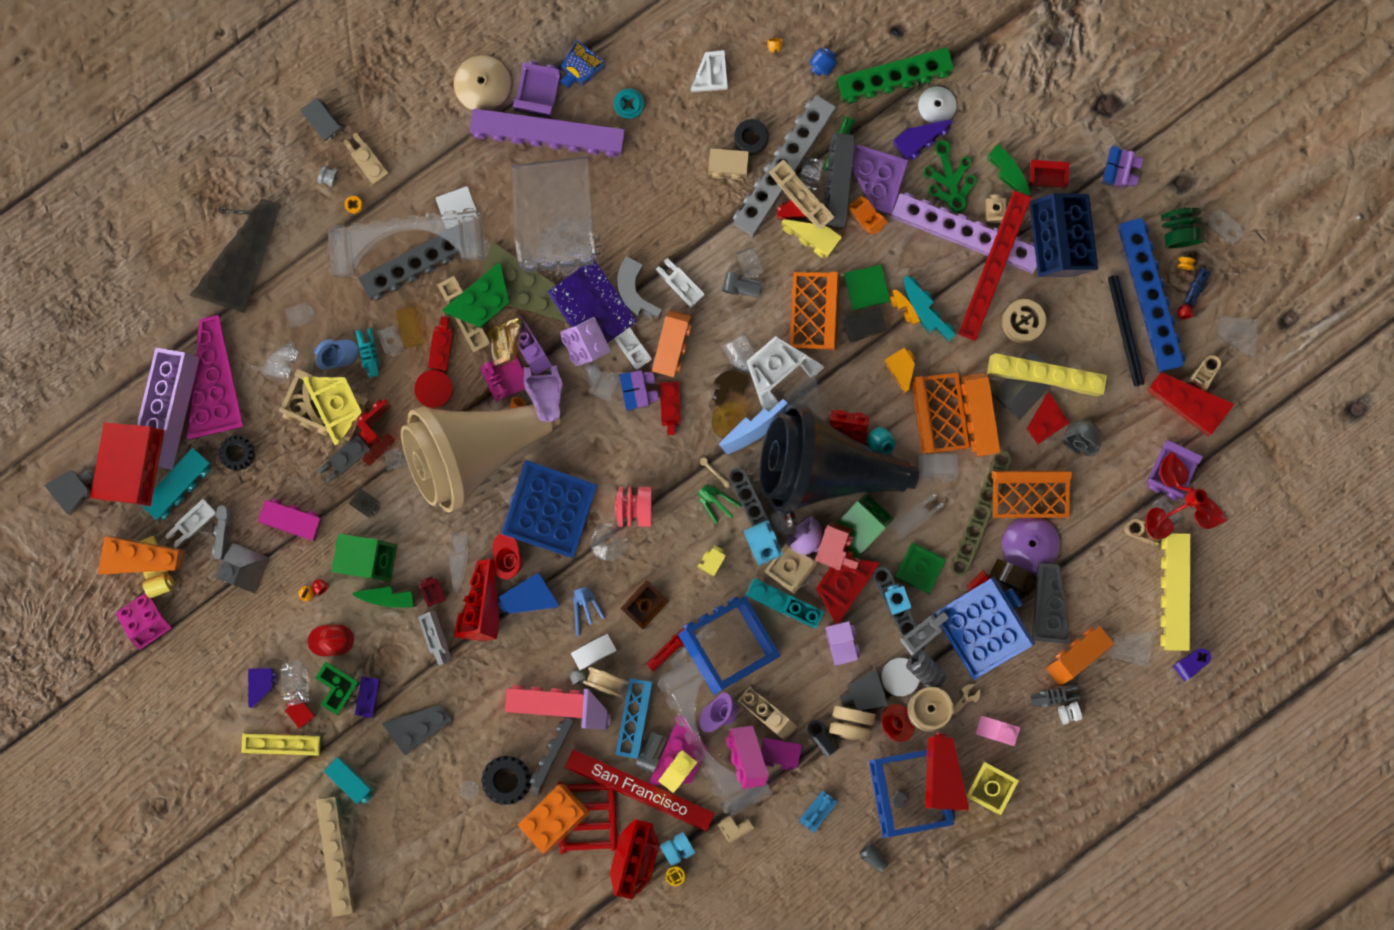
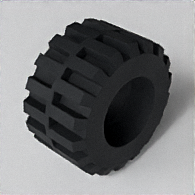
M500 756L486 765L482 773L481 782L483 791L486 793L485 795L491 801L501 805L517 803L524 798L531 787L529 769L522 760L516 757ZM502 769H511L518 777L517 786L510 792L499 790L495 784L496 774Z

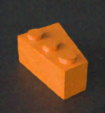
M672 310L668 311L652 372L674 377L676 372L680 373L682 362L679 360L681 354H685L687 343L684 342L686 336L690 335L692 325H689L691 315Z
M1101 626L1095 629L1090 627L1083 633L1084 637L1081 640L1078 638L1069 644L1070 649L1067 651L1065 649L1055 656L1057 659L1045 668L1059 686L1073 679L1114 645Z

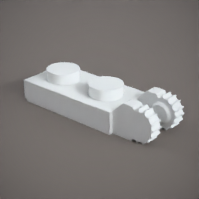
M667 258L664 262L674 272L668 276L659 266L656 268V271L692 309L705 294L679 267L677 268Z
M202 499L175 524V527L165 537L171 539L180 530L184 535L176 540L173 545L175 548L180 547L212 519L216 511L205 499Z

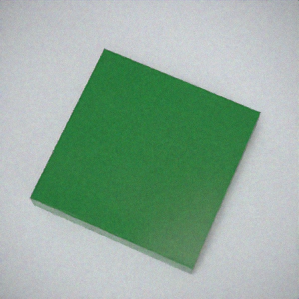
M882 265L844 273L852 311L890 303Z
M911 542L894 577L930 594L946 559Z

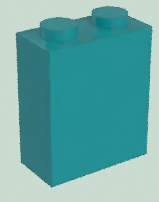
M337 757L323 771L356 804L367 803L374 796L372 792L375 789L342 757Z

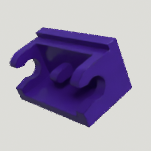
M361 676L355 715L374 718L381 680Z

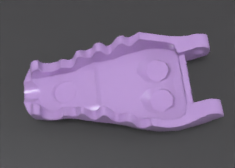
M556 365L550 367V375L531 376V368L524 367L523 383L525 390L536 408L538 418L543 422L556 421L560 417L559 404L562 380Z

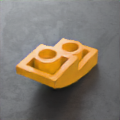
M893 290L890 297L893 308L897 307L898 311L905 309L906 311L903 313L906 322H910L911 326L918 325L920 320L911 303L898 290Z

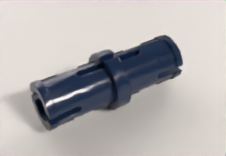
M1199 268L1194 282H1191L1189 285L1190 289L1183 303H1189L1188 305L1191 307L1195 306L1200 293L1205 289L1204 285L1211 274L1210 271L1207 270L1206 272L1205 268Z

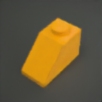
M905 347L884 360L885 365L904 394L909 391L915 365L914 355L910 350L906 351Z

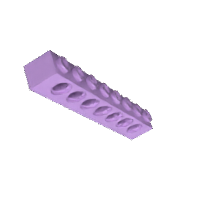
M900 193L890 218L983 255H989L998 232L997 228L989 229L986 227V224L980 221L974 223L969 221L965 215L951 214V211L945 207L936 208L932 206L933 203L927 200H922L921 202L916 200L912 194ZM912 206L917 207L919 213L912 215L909 212V208ZM932 213L937 217V220L930 222L926 216ZM952 221L955 227L947 229L944 222ZM970 228L972 235L965 236L962 233V229ZM981 235H987V236H989L990 242H989V243H983V242H981L980 236H981ZM1017 236L1006 264L1033 274L1037 267L1034 243H1024ZM1023 249L1026 256L1023 258L1018 257L1016 250Z

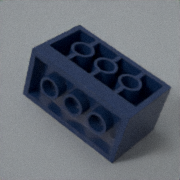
M1053 193L1030 201L1029 206L1038 277H1075L1099 270L1089 194Z

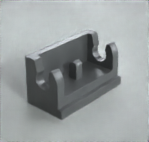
M315 98L301 110L302 114L324 141L333 139L345 129L322 99Z

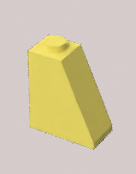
M681 750L659 779V782L674 793L696 765L697 761Z

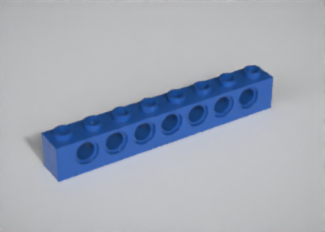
M1142 218L1120 223L1118 225L1119 235L1158 372L1163 373L1184 366L1185 356L1178 346L1180 338L1178 333L1174 332L1173 325H1175L1173 315L1169 314L1168 311L1170 304L1167 295L1164 296L1162 290L1164 288L1163 279L1158 276L1159 264L1157 259L1153 258V243L1147 237V233H1149L1148 225L1146 222L1143 223ZM1132 237H1140L1141 244L1133 243ZM1137 255H1145L1147 261L1145 263L1139 262ZM1144 272L1151 274V281L1143 279L1142 275ZM1148 291H1154L1157 294V299H1150ZM1154 309H1159L1162 312L1161 318H1156L1153 315ZM1160 327L1165 328L1167 336H1160L1158 329ZM1164 346H1170L1172 348V355H1167L1164 353Z

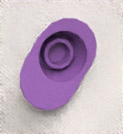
M721 693L702 711L699 720L701 729L708 733L715 731L721 725L732 724L737 717L740 706L732 701L728 693Z

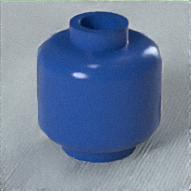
M826 47L824 49H817L810 59V65L813 67L811 71L818 76L822 74L830 75L838 64L837 55Z

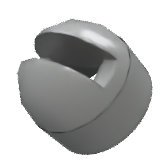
M578 669L571 673L570 679L573 686H577L586 681L587 677L582 670Z
M896 791L892 799V806L897 808L906 806L903 802L904 800L908 801L907 796L902 792Z

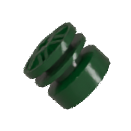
M1183 207L1161 214V221H1169L1162 224V228L1172 229L1171 232L1164 234L1166 248L1188 247L1206 241L1204 228L1195 227L1196 224L1203 221L1201 217H1196L1201 215V208Z

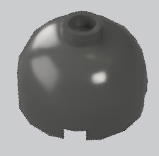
M1090 420L1075 421L1065 430L1062 437L1064 439L1063 444L1074 453L1080 454V451L1086 453V456H1095L1101 447L1102 433Z

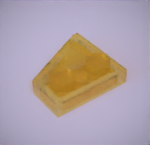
M516 317L488 330L494 366L500 367L514 361L522 324L521 318Z

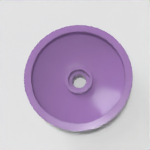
M1019 518L1006 529L1002 539V550L1008 563L1030 572L1029 574L1038 573V563L1053 564L1056 561L1060 551V539L1054 526L1043 518ZM1031 540L1036 543V546L1033 548L1029 546Z

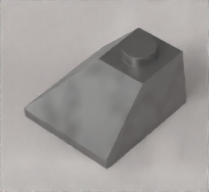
M233 543L223 558L215 578L255 593L269 557Z

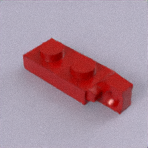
M441 316L440 325L435 326L433 330L428 369L447 371L453 337L452 328H448L449 317Z
M679 382L660 383L662 426H667L668 436H675V425H680Z

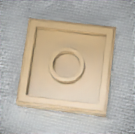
M785 543L781 548L783 556L772 560L764 573L795 594L818 563L807 555L796 553Z

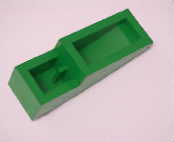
M997 144L987 156V160L1000 170L997 178L1011 189L1030 196L1027 182L1018 165Z
M390 586L353 592L354 597L377 606L388 608L415 607L412 591L394 594L393 587Z

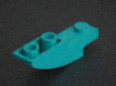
M906 275L903 279L904 291L907 300L916 311L921 325L929 334L936 329L950 342L956 335L954 333L955 329L948 322L945 324L940 319L941 315L935 309L932 311L929 309L934 303L932 295L926 290L923 292L918 287L920 285L918 281L912 276L909 278Z
M755 578L752 579L745 596L814 629H817L824 614V611Z

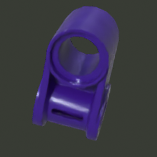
M1197 649L1174 664L1173 668L1185 682L1210 662L1211 655L1206 649ZM1198 653L1205 654L1204 662L1197 661Z

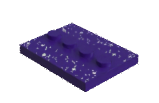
M594 258L547 291L571 327L595 317L607 343L637 322Z

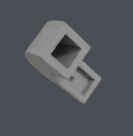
M625 256L618 272V289L621 299L634 315L639 316L641 311H644L643 314L648 318L654 319L655 317L659 319L662 310L643 300L636 292V281L643 269V265Z

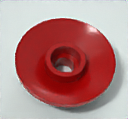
M892 704L884 709L881 723L886 735L896 742L909 740L914 733L915 726L908 718L907 709L899 704Z

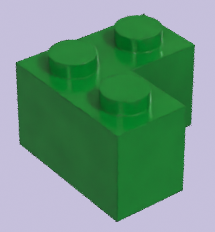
M329 662L323 664L315 679L331 688L321 706L340 716L360 685V682Z

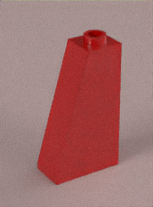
M935 733V737H928L925 808L969 810L953 738H947L946 734Z

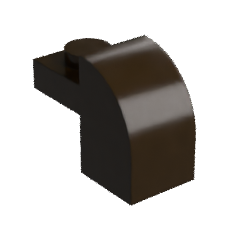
M733 370L721 373L714 381V386L720 388L714 392L712 398L715 401L714 406L722 409L728 391L743 396L749 375Z
M1000 559L996 560L989 575L992 578L995 577L1000 583L1011 586L1026 595H1030L1037 580L1036 577L1029 574L1030 572Z

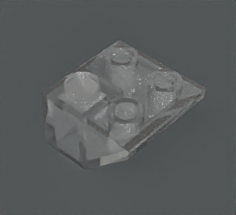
M290 342L267 356L262 376L285 383L286 379L290 380L293 371L291 369L292 361L296 362L299 354L295 343Z

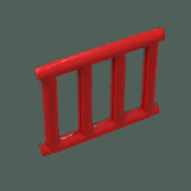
M557 782V785L564 784V782ZM599 783L565 784L571 792L608 791V802L582 804L588 811L608 810L609 821L579 823L572 831L609 829L610 841L567 843L566 836L559 843L560 854H565L567 851L611 849V851L615 852L618 843L615 790Z

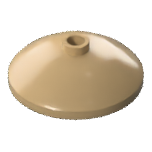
M480 55L469 58L461 64L454 77L456 96L470 110H495L506 101L511 89V79L507 68L502 62L491 56ZM484 78L485 82L480 84L478 80Z

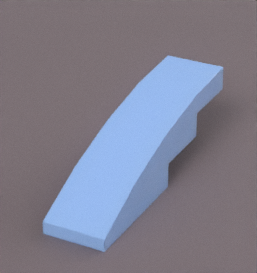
M782 399L770 412L764 408L752 421L745 417L719 443V446L728 455L755 442L766 435L772 419L779 413L783 414L789 404Z

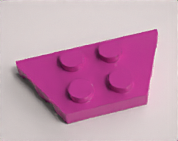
M680 715L649 781L652 785H661L659 779L681 750L697 761L681 784L692 783L707 750L706 745Z

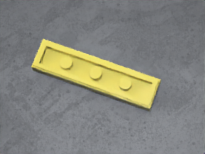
M242 733V753L320 756L321 736Z

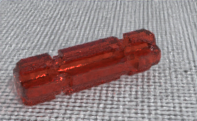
M386 434L382 438L383 441H379L369 451L370 453L362 458L366 465L371 466L375 462L374 459H378L388 449L387 446H391L395 442L390 434Z

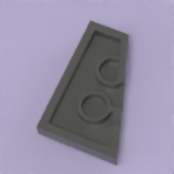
M438 705L382 724L405 755L452 720L442 705Z

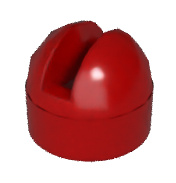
M1183 304L1178 308L1179 320H1186L1194 316L1193 309L1188 304Z
M317 579L312 584V589L317 596L322 595L329 588V585L322 579Z

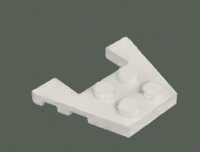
M776 336L747 360L762 409L765 408L768 412L779 403L770 390L800 365L811 379L824 368L822 364Z

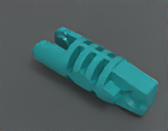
M367 328L368 343H364L362 331L355 330L363 369L366 368L368 378L377 377L379 375L377 366H380L373 330L372 328Z

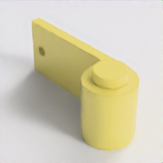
M154 536L141 540V542L157 544ZM168 571L143 572L146 579L143 581V588L148 598L151 599L173 590L174 580Z

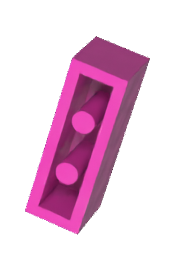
M271 498V501L265 500L258 522L315 541L322 519L318 518V513L308 510L306 514L300 512V507L290 504L288 508L282 506V501Z
M754 727L732 728L728 737H726V745L732 753L731 761L736 766L738 782H741L743 789L765 786L769 775Z

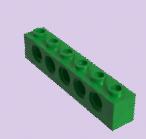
M948 47L843 75L837 77L836 82L842 103L852 104L858 102L859 98H874L877 96V93L884 92V94H889L899 87L907 89L913 87L914 83H929L932 81V78H947L953 73L954 68ZM929 63L936 64L937 69L935 71H931L927 68V65ZM916 68L919 74L912 76L909 73V69ZM893 73H897L900 75L901 79L898 81H894L891 79L890 75ZM874 78L881 79L882 84L880 86H875L872 83V80ZM856 83H861L864 89L857 91L853 86Z

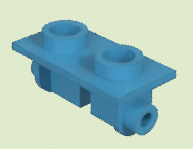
M822 790L799 819V822L814 833L838 802Z

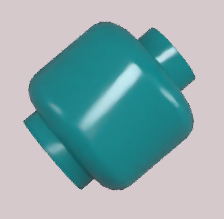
M878 427L870 432L867 444L872 449L890 454L895 448L896 439L886 428Z

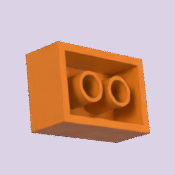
M560 784L518 824V827L543 854L550 853L590 812L565 784Z

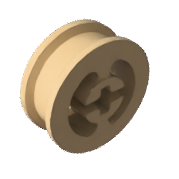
M1020 299L1013 302L1002 316L1004 333L1009 339L1017 343L1034 341L1043 332L1046 325L1044 310L1038 303L1029 299ZM1021 309L1030 310L1037 319L1036 328L1032 327L1033 317L1026 324L1023 323L1017 328V330L1025 331L1027 334L1016 332L1011 325L1012 314L1016 317L1014 325L1018 324L1021 318L1026 319L1030 315L1029 312L1021 311Z
M588 668L590 674L587 681H583V684L610 695L612 694L620 698L624 697L622 691L624 686L628 685V681L602 670Z

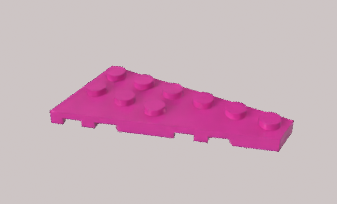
M219 315L199 320L196 357H199V362L192 387L187 440L244 427Z

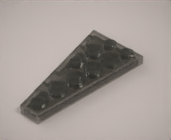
M265 199L260 200L243 226L238 229L231 242L229 241L214 261L207 274L202 277L200 283L190 293L191 297L238 312H246L281 207L280 204Z

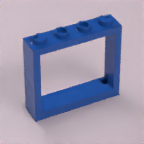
M737 596L727 602L728 606H718L712 610L714 612L712 615L709 616L706 613L697 618L699 622L695 624L691 621L683 626L685 630L678 634L713 695L781 656L746 596L740 599ZM738 608L766 656L722 681L695 636L694 631Z
M927 750L868 760L883 838L954 825V810L941 809L943 821L895 830L883 764L927 756Z

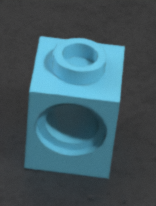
M896 584L887 588L888 592L884 594L892 615L911 609L904 586L899 587ZM898 593L902 596L901 604L893 603V594Z

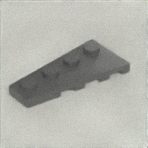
M1038 563L1032 639L1034 641L1071 644L1059 565Z
M566 717L564 722L560 721L556 729L558 735L556 739H551L547 747L550 751L547 756L543 755L538 765L541 769L539 773H534L530 781L533 784L530 792L531 795L538 797L540 787L545 782L550 767L557 758L558 751L561 749L573 725V720Z

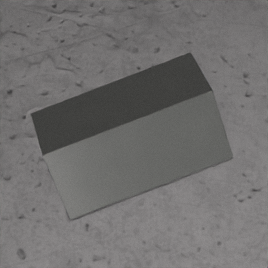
M1029 352L1024 358L1027 360L1047 363L1031 352ZM1005 379L991 395L1020 420L1051 385Z

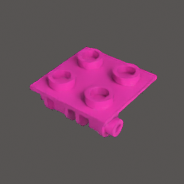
M515 352L493 362L489 361L480 367L495 402L525 389L523 383L524 371Z

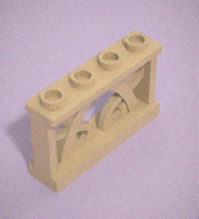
M297 369L279 412L283 414V418L289 421H293V419L301 421L299 425L308 429L311 426L318 429V433L328 437L329 432L326 427L322 426L325 425L322 418H318L311 404L313 399L304 382L303 395H294L300 380L303 381L302 378L315 377ZM354 393L364 413L370 401ZM297 398L303 399L304 403L299 402L295 405L300 406L301 411L293 412L290 408L291 402ZM308 413L312 421L303 418L302 416ZM358 419L340 443L351 442L358 428L356 424L359 422Z

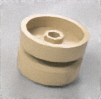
M927 687L919 690L910 698L907 705V715L910 722L917 729L925 732H932L945 726L953 714V703L950 696L944 690L937 687ZM928 706L933 708V712L928 711Z
M834 706L832 716L844 721L843 723H831L829 733L858 741V739L871 741L872 731L862 728L861 725H874L875 714Z

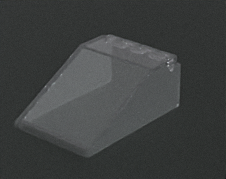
M588 157L512 165L514 240L519 269H524L525 273L538 271L539 267L543 271L557 269V265H560V268L576 267V263H579L580 266L594 265L593 261H597Z

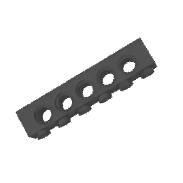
M459 224L362 275L358 279L368 298L378 301L385 297V293L390 290L395 292L402 288V284L407 281L412 283L419 279V275L423 273L429 274L436 270V266L450 263L453 261V257L469 253L472 245ZM448 242L455 243V248L451 251L445 249ZM431 251L438 252V257L434 260L428 258ZM414 260L421 261V266L419 268L415 269L411 267V264ZM397 269L404 270L402 277H395L394 274ZM380 278L387 279L385 286H378Z

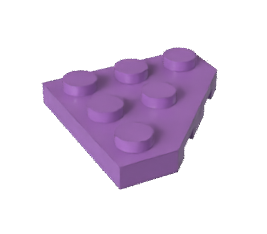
M854 144L851 170L866 199L870 201L877 212L891 216L908 160Z

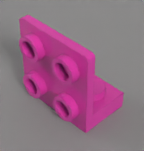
M146 593L116 612V616L129 640L139 650L172 628L169 622L160 614L153 599L148 598Z

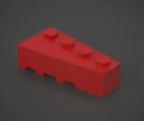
M1162 372L1147 389L1149 393L1207 437L1212 435L1235 405Z

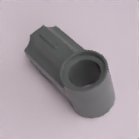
M726 272L722 291L733 295L742 294L759 298L762 282L744 278L737 273Z
M652 732L635 766L653 774L667 738Z

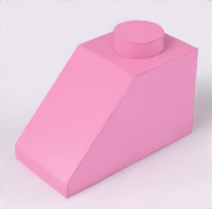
M981 716L975 734L1009 746H1015L1020 727Z

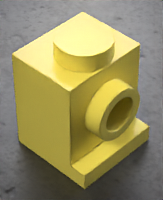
M714 545L711 551L707 550L702 558L704 564L699 563L698 568L715 577L726 557L723 554L724 550Z

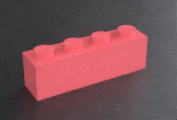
M512 685L511 689L507 688L505 712L582 718L584 695L579 690H570V693H562V689L550 688V692L542 691V687H531V690H523V686Z

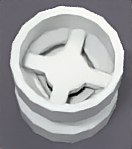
M1077 701L1070 703L1068 706H1058L1059 716L1063 725L1069 724L1072 720H1082Z

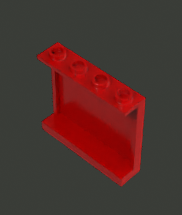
M104 422L90 498L151 507L165 430L149 426Z

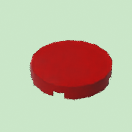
M429 370L417 378L414 393L417 400L423 406L438 408L450 401L453 394V386L445 373L438 370Z

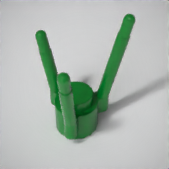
M709 483L698 492V495L701 497L699 501L704 505L715 524L718 523V520L708 503L714 502L725 514L733 518V515L716 499L718 495L733 505L741 507V504L718 490L715 486L711 487Z

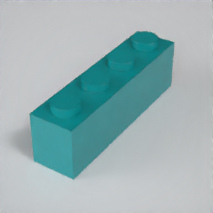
M192 448L156 486L153 492L151 507L140 506L159 522L161 520L165 521L172 513L170 510L175 505L179 506L185 498L183 496L188 491L192 492L197 487L198 483L196 482L201 477L205 478L211 472L210 467L212 464L197 450Z

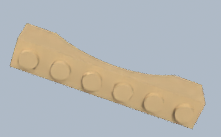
M338 797L316 800L332 914L333 917L355 913L344 854Z

